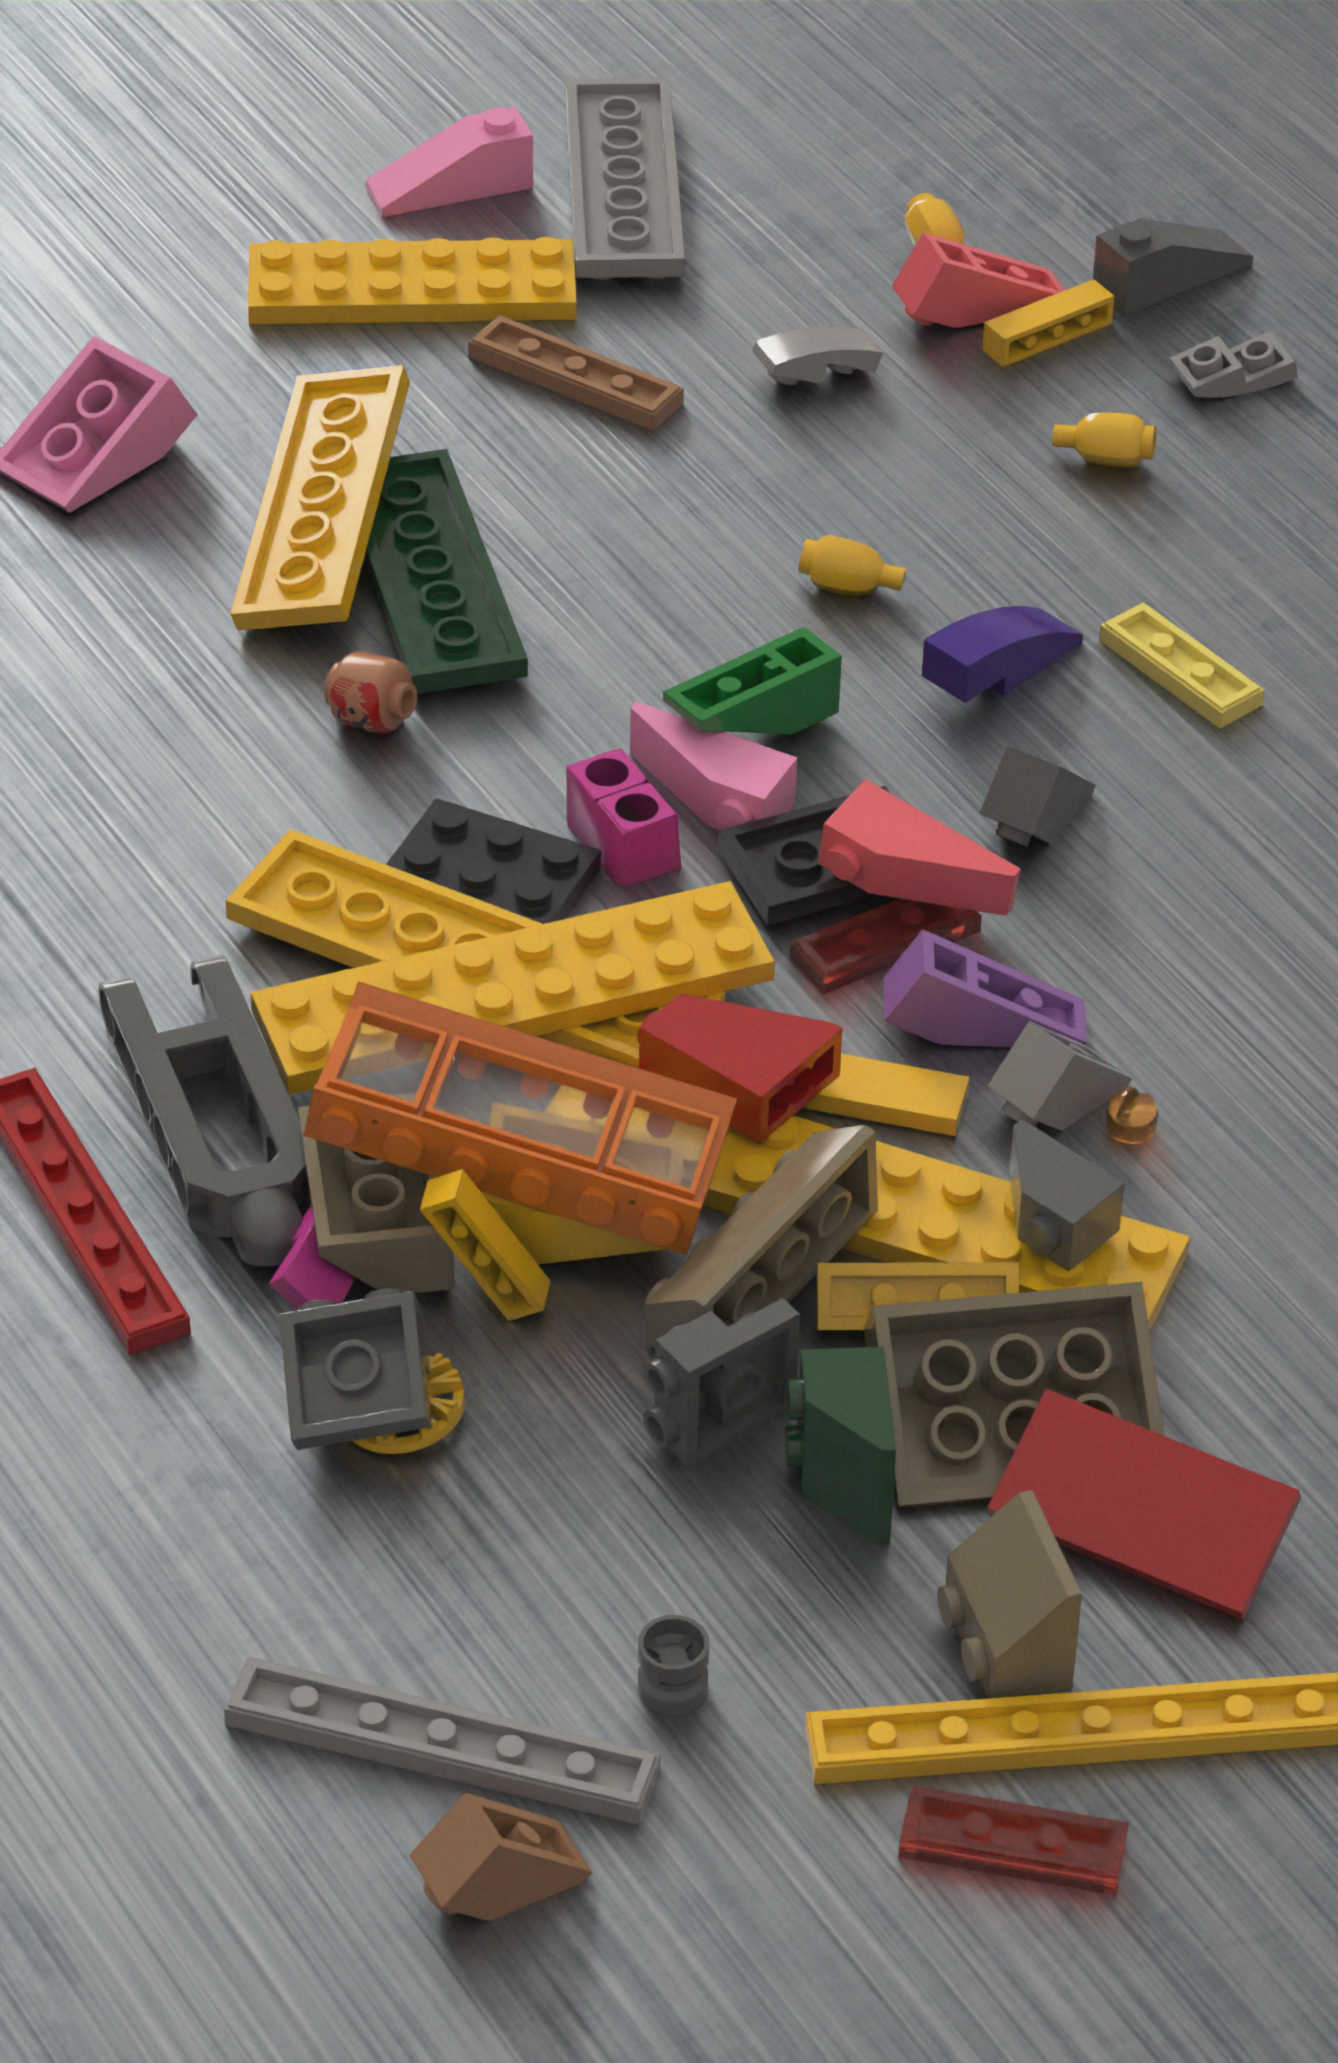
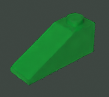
M802 627L663 691V702L700 731L795 734L839 713L842 655L808 629Z

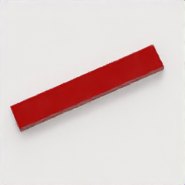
M34 1067L1 1078L0 1143L128 1355L191 1334L188 1313L37 1069Z

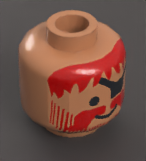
M364 651L350 653L342 661L335 663L330 669L324 685L325 702L330 707L331 713L338 723L380 735L396 730L404 719L411 716L417 702V690L412 683L411 673L403 662Z

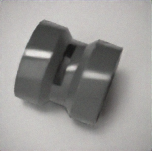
M665 1615L653 1619L643 1627L638 1637V1662L640 1664L638 1668V1696L647 1708L664 1716H682L691 1713L704 1703L708 1695V1669L706 1666L709 1663V1636L702 1625L694 1619L685 1616Z

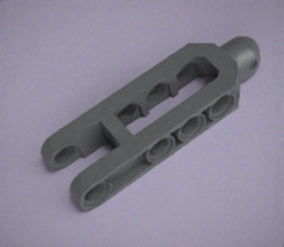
M218 955L192 961L190 964L191 984H198L202 1004L207 1015V1022L160 1033L157 1032L133 977L128 976L99 983V1003L108 1037L190 1229L215 1238L232 1237L240 1258L248 1264L256 1266L282 1264L293 1247L290 1240L298 1231L302 1218L311 1205L299 1119L226 957ZM223 1069L230 1082L236 1080L244 1097V1110L248 1124H256L263 1140L264 1160L266 1163L236 1171H229L216 1166L178 1080Z

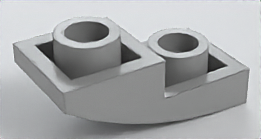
M835 326L808 327L771 335L756 341L752 350L767 368V374L771 378L789 385H797L799 380L821 384L826 367L846 374L853 373L854 369L876 372L883 354L863 329Z
M1272 331L1230 349L1218 336L1170 357L1172 368L1195 397L1217 398L1244 395L1262 391L1298 378L1295 360Z

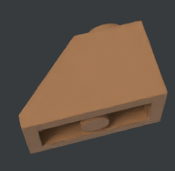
M464 1793L409 1855L425 1880L423 1884L425 1895L438 1909L449 1915L460 1913L486 1921L495 1920L582 1884L593 1873L559 1820L469 1793Z

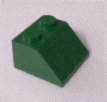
M884 1347L801 1349L799 1378H787L788 1419L797 1420V1425L785 1426L786 1467H799L802 1496L873 1543L890 1544L896 1444Z

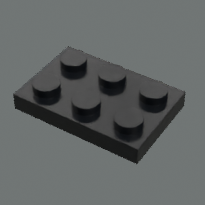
M881 786V787H880V788L886 790L887 792H889V790L887 789L886 786ZM850 795L718 831V851L767 925L877 895L868 893L849 881L837 878L827 868L818 864L824 823Z
M435 798L385 865L546 924L563 920L568 916L601 869V850Z

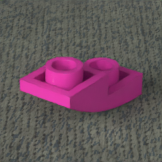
M310 1205L302 1218L301 1226L290 1240L293 1247L268 1284L297 1310L304 1303L314 1300H331L336 1303H342L356 1278L319 1256L312 1205Z

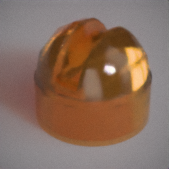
M1127 1087L1114 1094L1106 1109L1105 1128L1107 1133L1113 1139L1125 1144H1140L1150 1140L1156 1132L1158 1110L1153 1097L1149 1093L1138 1092V1089L1134 1087ZM1124 1113H1131L1129 1119L1122 1115Z

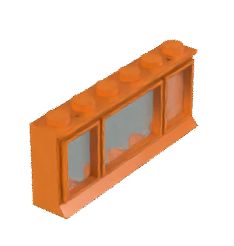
M358 981L343 1024L320 1078L314 1086L303 1136L434 1177L463 1169L482 1192L687 1255L723 1149L737 1099Z

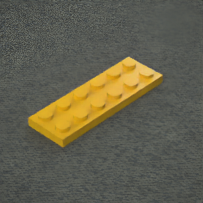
M491 237L483 240L449 241L443 238H434L428 241L379 239L373 242L323 240L320 242L287 243L280 240H272L266 243H249V324L493 321L499 315L514 321L576 320L577 301L573 239L541 237L535 240H503Z
M404 365L297 376L230 613L238 631L348 621L410 384Z

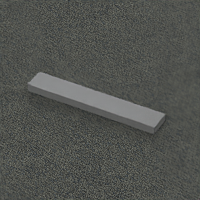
M250 1656L247 1657L224 1708L225 1726L637 1825L641 1824L661 1766V1754Z

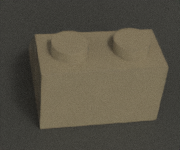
M1028 1490L1015 1495L948 1555L945 1586H941L937 1590V1600L942 1620L948 1629L956 1627L962 1640L961 1654L966 1673L971 1681L980 1680L988 1698L1041 1695L1073 1687L1082 1592L1033 1491Z

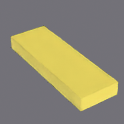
M1144 602L1100 625V642L1219 729L1263 706L1265 689Z

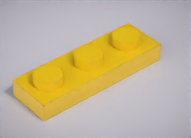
M1019 1262L816 1263V1330H864L873 1306L1019 1293Z

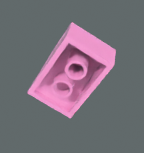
M93 336L0 449V474L71 513L163 458L198 414L171 377Z

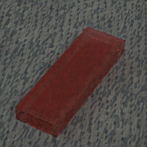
M898 899L791 941L790 959L822 994H826L891 968L922 929L953 943L981 932L982 915L974 910Z
M912 1785L899 1840L898 1858L1117 1896L1129 1822Z

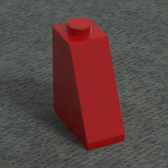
M680 993L660 1011L650 1013L639 1027L637 1036L639 1043V1068L736 1098L737 1101L729 1127L760 1144L840 1076L843 1028L831 1022Z

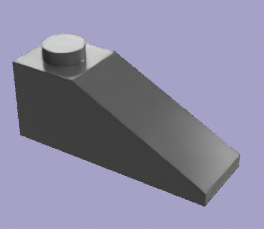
M1139 218L1096 235L1093 279L1114 295V307L1125 316L1253 265V255L1218 229Z

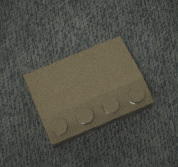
M1142 1282L879 1305L872 1307L864 1326L866 1347H884L896 1444L894 1496L897 1509L991 1500L1045 1389L1165 1436Z

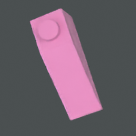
M516 107L492 108L485 113L465 116L366 179V190L383 218L533 189V134Z
M638 701L631 707L630 754L709 827L717 830L731 828L789 812L796 804L797 757L726 732L700 731L683 717Z

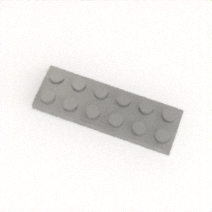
M670 78L566 79V109L576 278L609 280L615 277H646L657 280L666 277H684L685 255Z

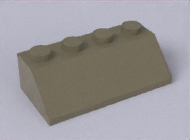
M866 1125L814 1132L797 1150L791 1149L779 1159L772 1175L755 1193L748 1192L743 1195L734 1206L730 1218L712 1236L705 1235L695 1244L687 1262L670 1279H661L651 1289L644 1304L648 1344L655 1348L656 1339L664 1336L670 1329L680 1324H687L710 1311L729 1327L744 1315L759 1311L782 1298L789 1303L816 1275V1263H828L878 1211L875 1131Z

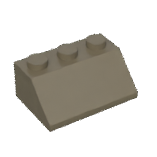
M416 1095L401 1096L399 1098L413 1102ZM310 1106L298 1107V1119L319 1256L377 1290L395 1288L404 1292L414 1291V1293L455 1289L454 1252L420 1211L427 1181L436 1177L303 1136Z

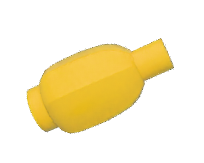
M930 193L918 194L908 202L905 226L914 245L917 244L923 232L963 244L965 238L963 227L948 203L940 198H935Z
M1093 413L1080 420L1077 426L1054 424L1053 447L1075 448L1081 458L1098 465L1132 468L1139 465L1142 459L1153 460L1156 451V426L1145 425L1141 418L1133 414Z
M834 535L823 536L818 541L806 539L798 567V572L809 575L811 582L816 587L851 596L870 594L878 586L901 591L906 576V568L885 564L881 555L874 548L855 540Z

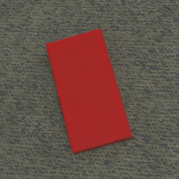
M1045 1389L987 1510L990 1517H992L1015 1495L1032 1490L1058 1545L1244 1621L1298 1507L1301 1496L1298 1489Z

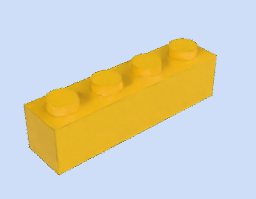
M1093 279L984 322L982 350L999 365L1005 367L1112 324L1114 295Z
M461 1169L428 1180L420 1211L505 1318L511 1321L543 1311L551 1280L466 1172Z

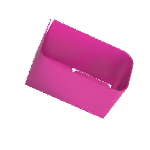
M622 748L602 753L566 767L567 826L582 844L601 850V867L612 881L620 885H635L682 868L678 815ZM619 800L627 802L643 821L632 822L621 818L615 811L616 803Z

